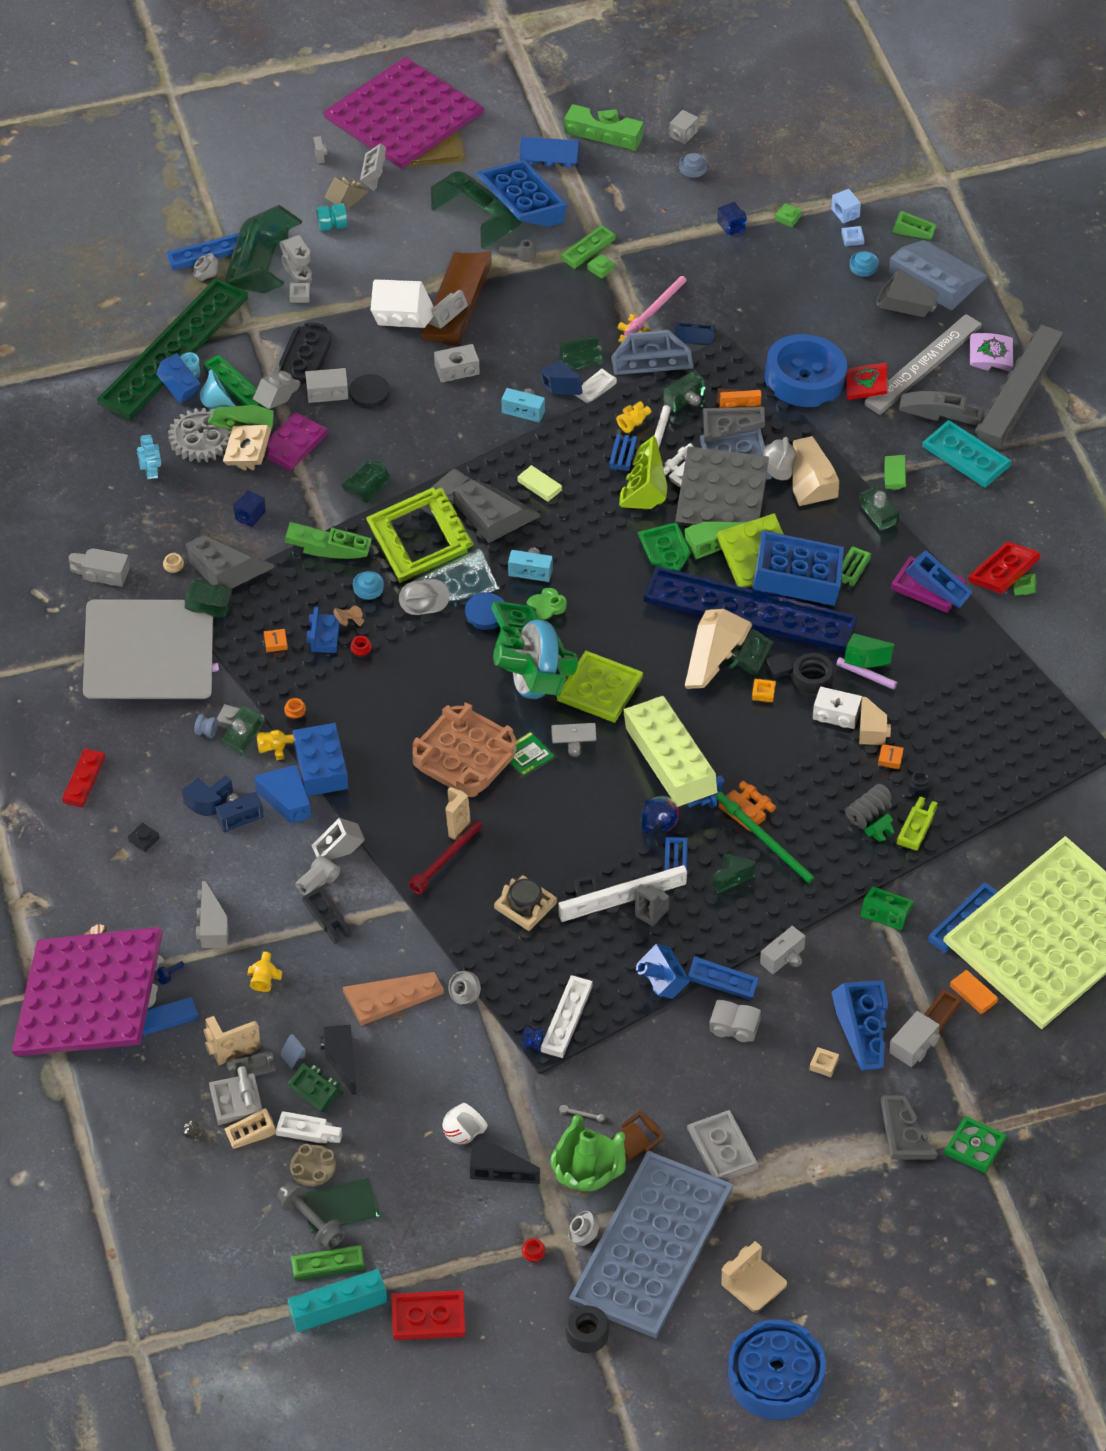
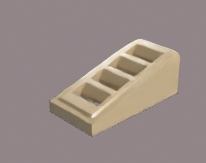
M265 1108L225 1128L232 1148L236 1149L275 1135L276 1126L270 1113ZM266 1122L267 1125L263 1127L261 1123ZM257 1125L258 1130L254 1131L252 1126ZM247 1128L250 1134L246 1135L243 1129ZM236 1131H239V1134L241 1136V1138L238 1140L234 1133Z

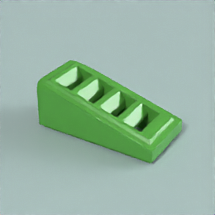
M900 211L892 232L931 240L936 224Z

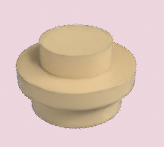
M171 553L165 557L163 567L167 572L176 573L183 569L184 561L180 555Z

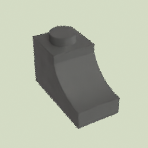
M640 884L635 890V916L654 926L669 910V896L661 889H656L653 886L647 888Z

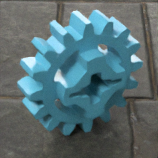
M151 435L141 436V447L137 449L140 470L145 469L147 479L158 478L157 467H161L158 444H153Z

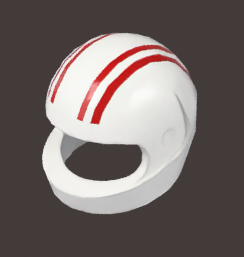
M466 1103L451 1109L445 1115L442 1124L443 1132L447 1139L459 1145L473 1141L476 1135L484 1133L488 1127L483 1117Z

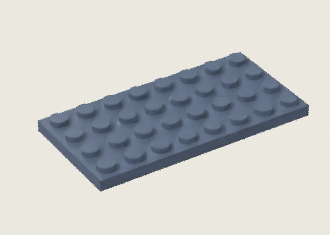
M647 1151L570 1295L569 1304L577 1307L585 1305L596 1306L603 1310L609 1320L656 1339L733 1190V1184Z

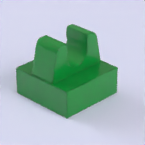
M887 813L870 824L864 831L868 837L873 836L878 842L886 840L883 831L888 836L894 833L890 823L893 819Z

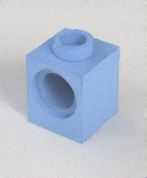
M850 189L832 195L831 209L842 223L860 217L861 203Z

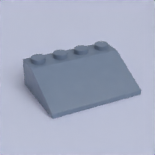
M925 240L900 248L890 258V276H893L900 269L939 293L936 301L951 311L987 278L986 274Z

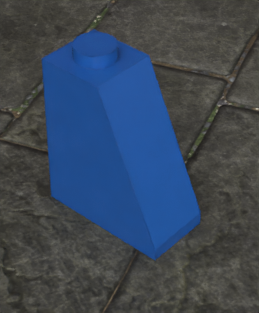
M296 765L254 776L256 792L289 823L311 818L310 803Z

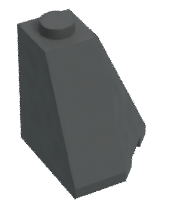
M898 269L881 290L875 304L882 309L925 317L929 311L933 312L938 304L936 299L939 293Z

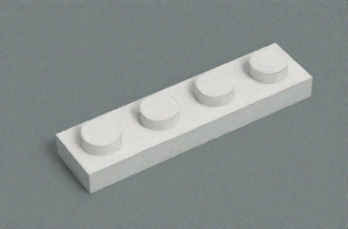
M571 975L542 1043L541 1052L563 1058L592 989V981Z

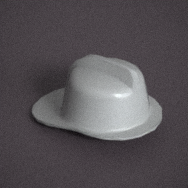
M785 437L782 440L777 439L771 444H767L763 450V456H769L767 472L778 480H787L791 477L793 460L796 454L794 447L789 444L788 438Z
M437 579L413 581L402 588L399 594V602L405 612L412 615L434 613L442 610L447 605L450 593L447 586Z

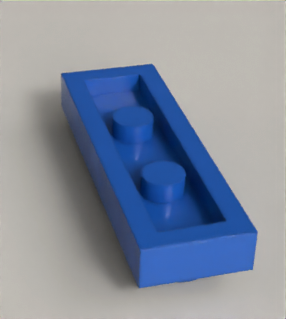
M695 956L688 974L690 981L749 1001L753 998L759 979Z

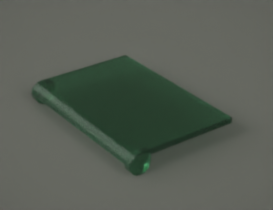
M369 1177L308 1191L303 1199L325 1223L337 1219L342 1226L380 1217ZM307 1219L308 1225H309V1228H310V1232L312 1233V1232L319 1231V1230Z

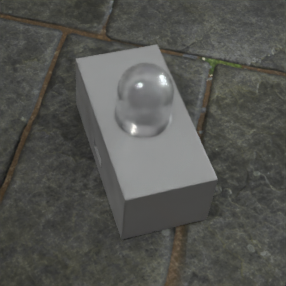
M595 723L551 726L552 744L568 743V752L572 757H577L581 754V742L596 741Z
M791 926L761 951L760 964L772 974L776 973L787 963L792 967H799L802 964V957L799 953L805 948V935L794 926Z

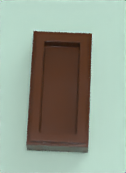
M942 989L924 1014L940 1025L939 1034L958 1010L963 1000L945 989Z

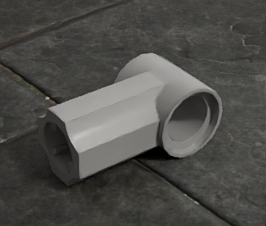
M320 855L312 863L311 869L296 882V887L305 896L319 889L326 882L332 883L338 877L340 867L325 856Z

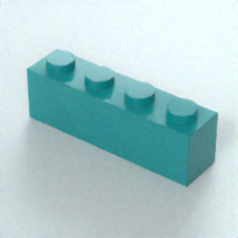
M376 1269L288 1298L287 1300L289 1314L297 1333L387 1303V1295L380 1272Z

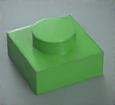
M617 109L598 111L599 122L607 124L619 122Z
M785 203L775 215V221L793 227L802 216V210Z
M599 254L587 264V270L601 279L615 269V263L602 254Z
M1036 574L1022 575L1014 583L1015 595L1036 593Z

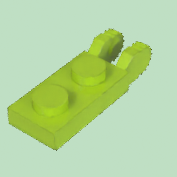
M919 797L898 836L897 844L918 851L933 820L938 805L937 802L933 801L928 811L922 810L925 798Z

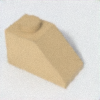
M862 697L859 744H885L886 737H890L891 724H887V715L867 697Z

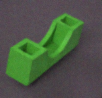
M574 104L571 105L564 118V133L635 151L643 138L644 122L625 117L617 123H602L592 117L590 108Z

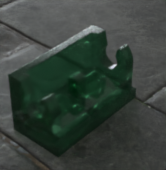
M593 335L560 342L559 360L570 366L572 370L603 364L602 348L599 346L598 336Z

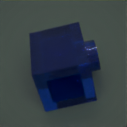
M735 202L718 208L717 222L728 236L745 230L747 215Z
M247 490L234 503L235 520L241 524L253 527L266 512L265 498Z

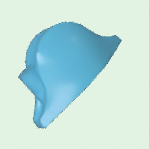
M211 369L208 379L200 391L201 402L209 410L213 409V411L219 407L236 406L214 370Z

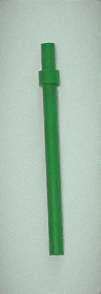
M721 791L716 795L715 798L726 807V811L732 817L736 816L805 881L811 883L815 877L746 815L736 801L732 802Z

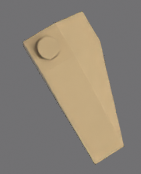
M813 436L793 440V447L796 451L793 460V493L798 505L802 506L838 498L839 479L832 464Z
M725 609L705 611L697 629L685 683L686 689L704 688L719 671V664L724 659H729L732 656L731 650L736 645H741L744 642L752 626L751 622Z

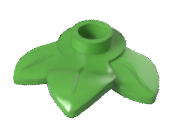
M553 588L543 589L542 594L533 595L526 602L528 606H532L535 609L539 620H546L553 614L563 613L567 605L566 598L559 595L557 590Z

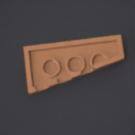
M435 972L343 987V993L361 1026L444 994L443 987Z

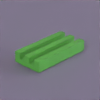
M853 546L851 547L842 563L841 579L843 583L850 582L851 586L855 585L871 559V553ZM857 553L858 555L852 562L850 568L848 569L846 574H843L849 562L853 558L854 554ZM862 556H864V558L862 559L861 563L859 564V566L857 567L856 571L854 572L853 576L851 577V574L853 573L854 569H855L856 566L858 565V563H859V561L861 560Z

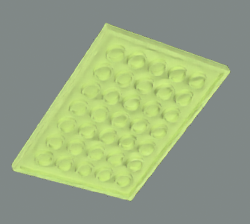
M1065 836L944 936L943 941L1038 1027L1043 1029L1106 975V871Z

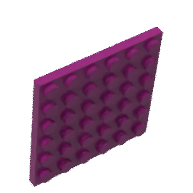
M404 57L323 113L325 119L369 148L373 149L380 143L386 147L385 158L403 169L484 113V107L415 62Z
M155 927L37 940L12 1048V1053L15 1057L140 1045L163 936L162 929Z

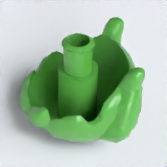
M576 1114L572 1119V1124L566 1129L551 1155L552 1170L558 1182L579 1191H596L606 1186L612 1179L618 1178L625 1171V1134L618 1132L611 1139L591 1129L583 1128V1117L580 1114Z

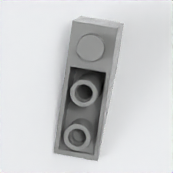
M202 881V890H198V903H201V908H197V921H200V926H196V940H200L201 948H228L229 926L227 915L206 881Z

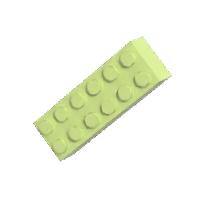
M664 696L624 709L626 730L677 807L717 793L716 773Z

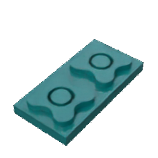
M950 420L924 440L922 444L923 448L984 488L1006 471L1012 463L1010 459Z

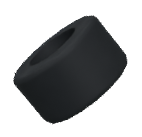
M590 1305L579 1306L572 1310L566 1321L568 1343L572 1348L583 1353H592L603 1348L609 1337L608 1317L603 1310ZM583 1325H592L597 1330L586 1334L580 1332L578 1328Z

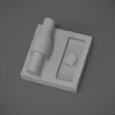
M244 1066L237 1069L238 1077L209 1082L218 1125L241 1121L263 1110L254 1073L248 1074Z

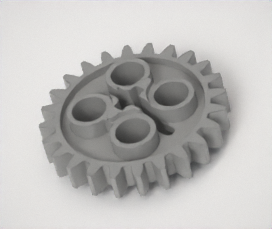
M195 408L194 413L187 410L186 416L180 414V420L174 419V424H170V430H168V438L171 449L175 450L176 455L181 454L182 459L189 457V462L196 458L197 462L200 463L201 459L208 462L210 457L216 460L217 454L223 456V451L227 449L232 431L208 423L213 409L206 412V409L203 408L199 412Z

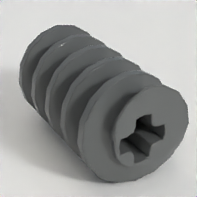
M877 784L868 793H865L847 807L845 814L852 823L861 829H865L867 824L873 822V819L877 820L879 818V814L883 815L885 809L889 810L892 808L890 802L892 800L891 793L884 785Z

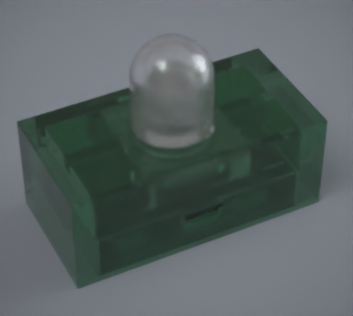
M694 370L664 389V403L674 412L688 403L692 406H698L701 402L700 396L705 393V379Z
M878 485L860 493V506L881 531L899 523L900 512Z
M242 705L220 742L224 747L242 756L263 723V717Z

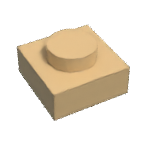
M817 1047L809 1070L831 1077L839 1060V1054Z

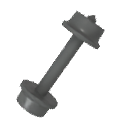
M294 1181L288 1182L277 1194V1199L281 1202V1208L284 1211H290L296 1207L319 1230L315 1238V1242L319 1246L323 1245L328 1250L338 1246L345 1236L341 1223L337 1219L325 1223L303 1201L307 1189L303 1185L296 1184Z

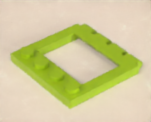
M433 487L366 517L373 534L400 583L468 553L467 549L473 546L471 538L465 532L466 529L460 518L457 517V513L451 502H449V498L443 488L435 490ZM428 504L450 546L412 563L390 521Z

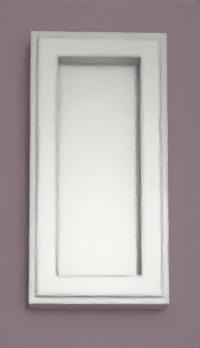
M601 369L583 383V394L576 396L586 403L592 402L617 383V379Z

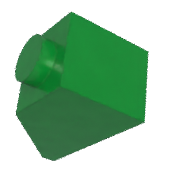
M854 633L847 644L844 663L861 668L891 664L894 644Z

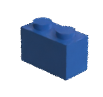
M177 353L161 361L156 373L179 404L196 396L201 384Z

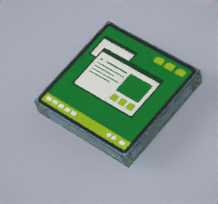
M530 730L516 739V754L508 764L524 779L556 759L557 756Z

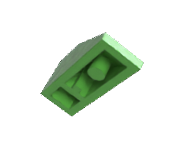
M257 405L215 408L208 423L231 431L233 426L268 425L272 430L274 411Z
M702 522L685 528V541L695 559L722 550L716 536L718 531L746 522Z

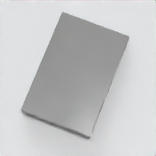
M730 1110L687 1126V1130L711 1176L725 1181L758 1169V1162Z

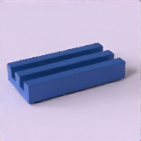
M617 434L609 468L624 471L630 470L637 443L636 436H633L631 439L629 435L621 437V434ZM623 443L618 464H615L619 445ZM627 444H631L626 465H622Z
M666 837L665 871L669 870L670 843H674V868L678 867L679 843H683L682 865L687 870L688 838Z

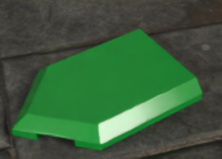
M675 522L638 532V536L651 564L678 574L691 554L678 523Z

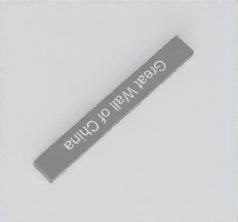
M965 314L888 380V394L868 397L865 400V406L881 415L901 398L902 394L908 392L965 343L971 334L980 330L982 323Z

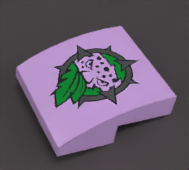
M992 333L971 334L970 365L987 371L993 366L1010 372L1013 368V338Z

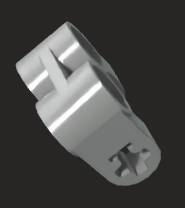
M296 235L281 241L280 248L283 253L281 260L286 272L295 283L311 284L312 272L307 266L311 260L310 250L302 237Z

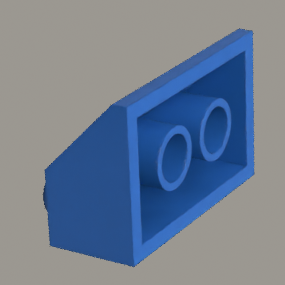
M521 137L520 160L525 159L529 165H535L536 161L543 162V166H554L555 163H562V167H573L579 161L581 141Z

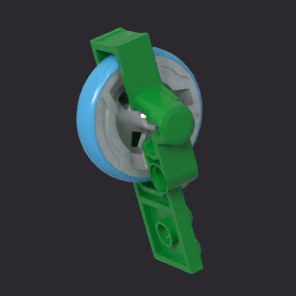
M493 601L491 609L501 628L493 653L494 664L513 672L515 687L519 694L525 698L538 699L545 694L560 696L566 676L574 675L577 670L578 657L576 653L565 650L554 627L547 621L539 620L532 606Z

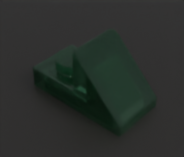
M724 854L723 867L725 869H721L713 874V889L718 894L755 877L756 862L751 859Z

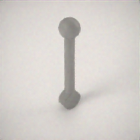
M567 1105L559 1107L562 1115L568 1113L580 1114L583 1117L596 1119L600 1123L606 1120L604 1114L595 1115L569 1109Z

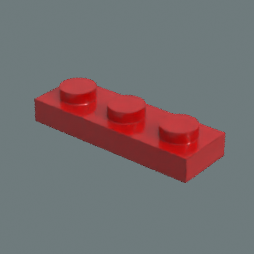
M84 748L62 797L64 804L84 808L105 760V753Z

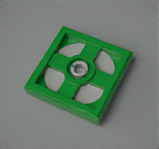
M965 1116L945 1148L944 1155L986 1174L1005 1143L1007 1135Z

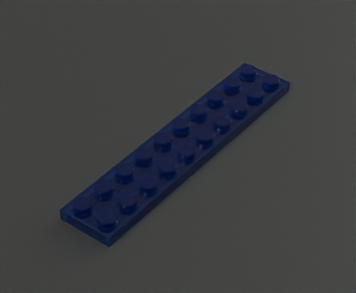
M659 566L655 567L643 596V602L702 617L706 610L725 609L751 622L752 626L750 629L841 652H846L847 644L852 637L858 617Z

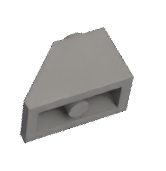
M338 818L311 846L316 857L323 855L332 860L351 854L365 839L358 823Z

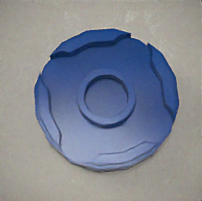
M482 593L471 597L465 606L466 620L477 629L488 630L498 627V622L491 606L493 601L504 602L503 599L491 593Z

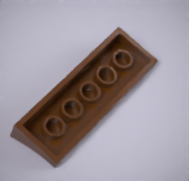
M491 250L480 253H453L433 306L435 307L450 293L454 294L458 290L463 291L468 306L441 329L427 324L421 334L423 340L455 346L461 345L492 265Z

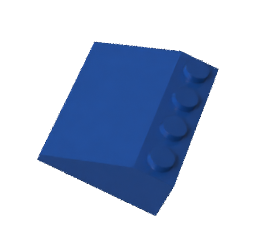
M525 159L477 172V176L518 220L546 227L563 223L567 203Z
M762 530L753 589L835 606L841 585L844 547Z

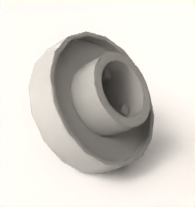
M211 253L201 256L194 265L193 275L200 281L213 278L218 272V258Z
M460 971L454 974L448 986L452 1000L464 1005L476 1001L481 990L478 977L469 971Z
M589 1211L579 1213L570 1224L568 1230L569 1239L578 1246L589 1244L598 1235V1217Z

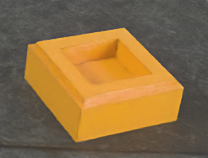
M755 679L752 700L773 702L776 681Z

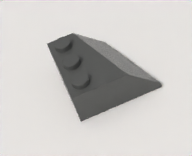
M471 479L454 488L455 505L488 543L541 517L540 513L489 484Z
M206 535L186 543L190 563L219 594L274 568L273 564Z

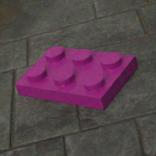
M294 412L269 437L267 459L291 471L328 435V430L305 416Z
M910 556L892 582L891 589L948 613L953 604L924 588L905 572L916 559ZM953 574V575H954L955 577H957L964 585H966V580H967V579L962 578V577H960V576H957V575Z

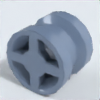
M199 714L195 722L194 734L199 736L204 734L207 738L212 739L217 731L218 719L215 717L207 718L204 714Z

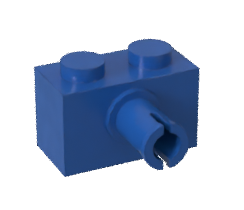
M656 944L636 965V971H639L638 974L645 975L653 985V991L660 997L673 999L690 982L671 947Z

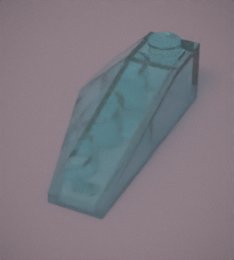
M480 548L414 580L437 579L443 582L450 593L449 600L471 598L477 594L489 593L498 589Z

